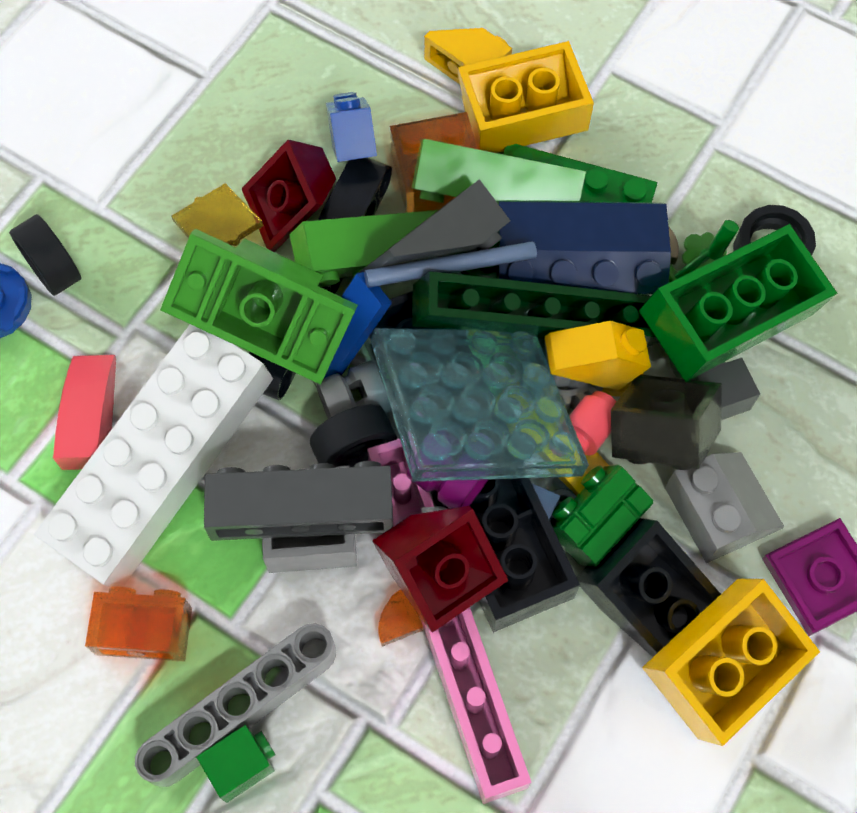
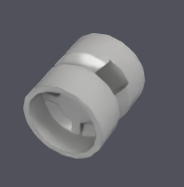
M372 360L349 368L346 377L336 373L325 377L321 385L316 383L317 391L328 419L347 409L368 404L381 406L385 413L391 411L384 384ZM359 389L362 399L355 402L351 390Z

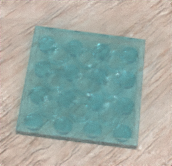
M374 329L370 341L413 482L583 476L589 464L553 375L550 374L549 365L536 335L523 331L507 333L486 330Z

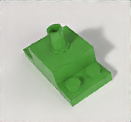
M194 229L189 236L160 310L321 385L358 305L319 287L324 275L244 238L236 248L200 230Z

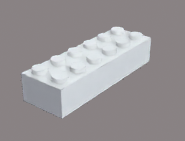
M189 324L33 535L103 585L120 592L272 382L273 377L264 363L236 345Z

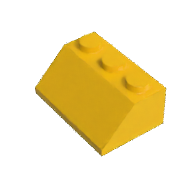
M569 41L458 67V77L467 126L474 146L478 150L498 153L504 151L506 146L514 144L527 146L589 130L594 102Z

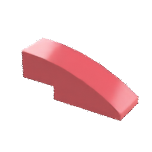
M115 355L73 356L59 406L53 459L62 470L82 469L112 429L116 372Z

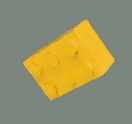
M737 579L651 658L642 669L697 739L724 746L820 651L764 579Z

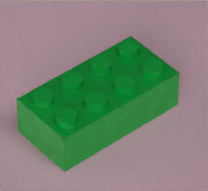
M788 224L658 288L639 312L684 381L687 382L814 315L838 293L794 229Z

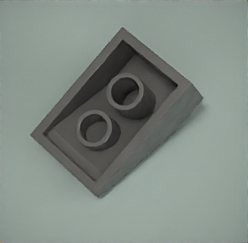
M479 179L358 273L369 269L489 249L502 239L498 231L509 223L510 219Z

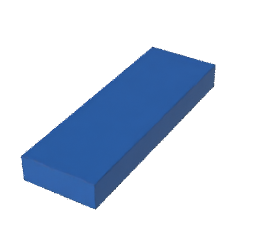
M364 272L355 275L341 296L358 306L325 377L336 373L342 375L392 304L391 300L379 286L367 287Z

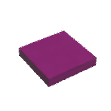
M841 518L766 554L762 558L808 636L857 612V544Z

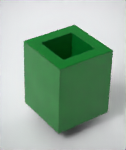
M244 725L196 758L219 798L228 803L275 771L269 759L276 754L262 731L253 735L251 730Z

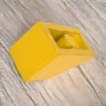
M484 28L429 31L424 36V60L458 84H460L458 67L512 54V47L503 38L494 36Z
M606 321L550 332L545 336L550 374L619 391L651 368L644 330L614 321Z

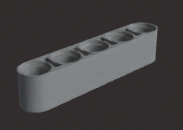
M316 623L300 627L160 730L138 749L135 756V767L138 774L144 780L159 787H169L180 781L200 766L196 758L198 755L244 725L248 728L252 727L328 670L336 657V647L330 631ZM312 639H319L327 644L325 652L317 658H308L302 653L304 645ZM282 666L289 670L288 678L284 684L278 687H271L265 683L266 675L272 668ZM238 694L248 695L250 697L248 710L239 716L230 715L228 713L229 701ZM202 722L209 723L211 726L209 739L201 745H192L189 740L191 729L196 724ZM161 751H169L171 755L170 767L160 775H153L150 769L152 758Z

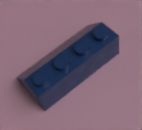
M499 201V206L508 216L510 222L498 231L502 239L498 241L497 247L533 241L536 245L537 257L497 265V279L634 294H654L658 288L669 283L671 247L666 203Z

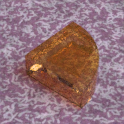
M401 589L391 596L380 616L378 631L382 647L423 631V625L418 613Z

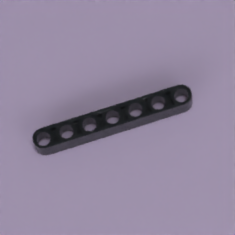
M369 158L349 160L318 220L375 215L388 189L392 176V166ZM340 278V282L321 288L336 294L343 278ZM249 352L251 356L264 363L273 377L272 382L263 395L281 400L288 391L296 373Z

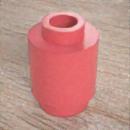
M594 391L591 395L584 396L559 428L563 445L576 455H594L619 423L618 416L621 413V408L617 401L601 391Z

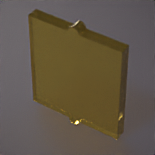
M226 183L203 197H196L195 202L171 216L173 222L188 238L191 232L197 229L233 246L239 245L241 239L263 226L262 220Z

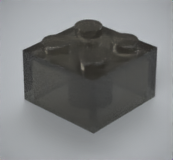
M640 375L635 378L611 409L612 458L627 459L633 464H646L649 462L665 464L677 470L699 469L721 431L722 383L698 380L685 382L684 379Z

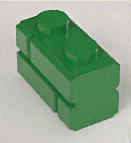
M599 465L592 469L581 481L585 488L574 499L571 496L564 499L552 513L555 520L551 525L560 544L582 566L596 567L653 504L654 500L641 486L635 483L636 481L622 466L612 465L602 468Z

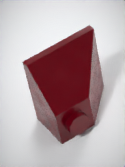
M287 140L242 187L243 194L267 249L275 252L290 237L289 234L303 221H307L323 205L336 177L322 147Z
M470 506L410 515L372 540L391 576L432 633L509 581L474 510Z

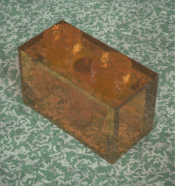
M120 586L109 588V593L94 592L85 647L97 656L185 661L192 607L185 598L181 597V593L173 590L159 589L154 591L153 596L137 595L135 589Z

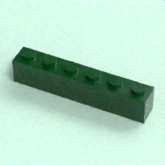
M429 271L413 284V327L545 339V336L550 332L614 321L644 330L647 347L659 343L639 312L652 295Z

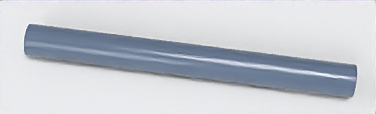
M531 241L369 269L364 271L367 287L370 288L420 279L429 271L455 273L529 260L537 257V249L535 243Z

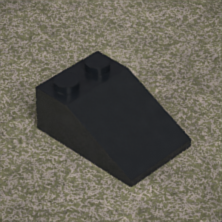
M640 518L596 567L586 566L577 576L580 587L599 609L652 657L721 595L657 520Z

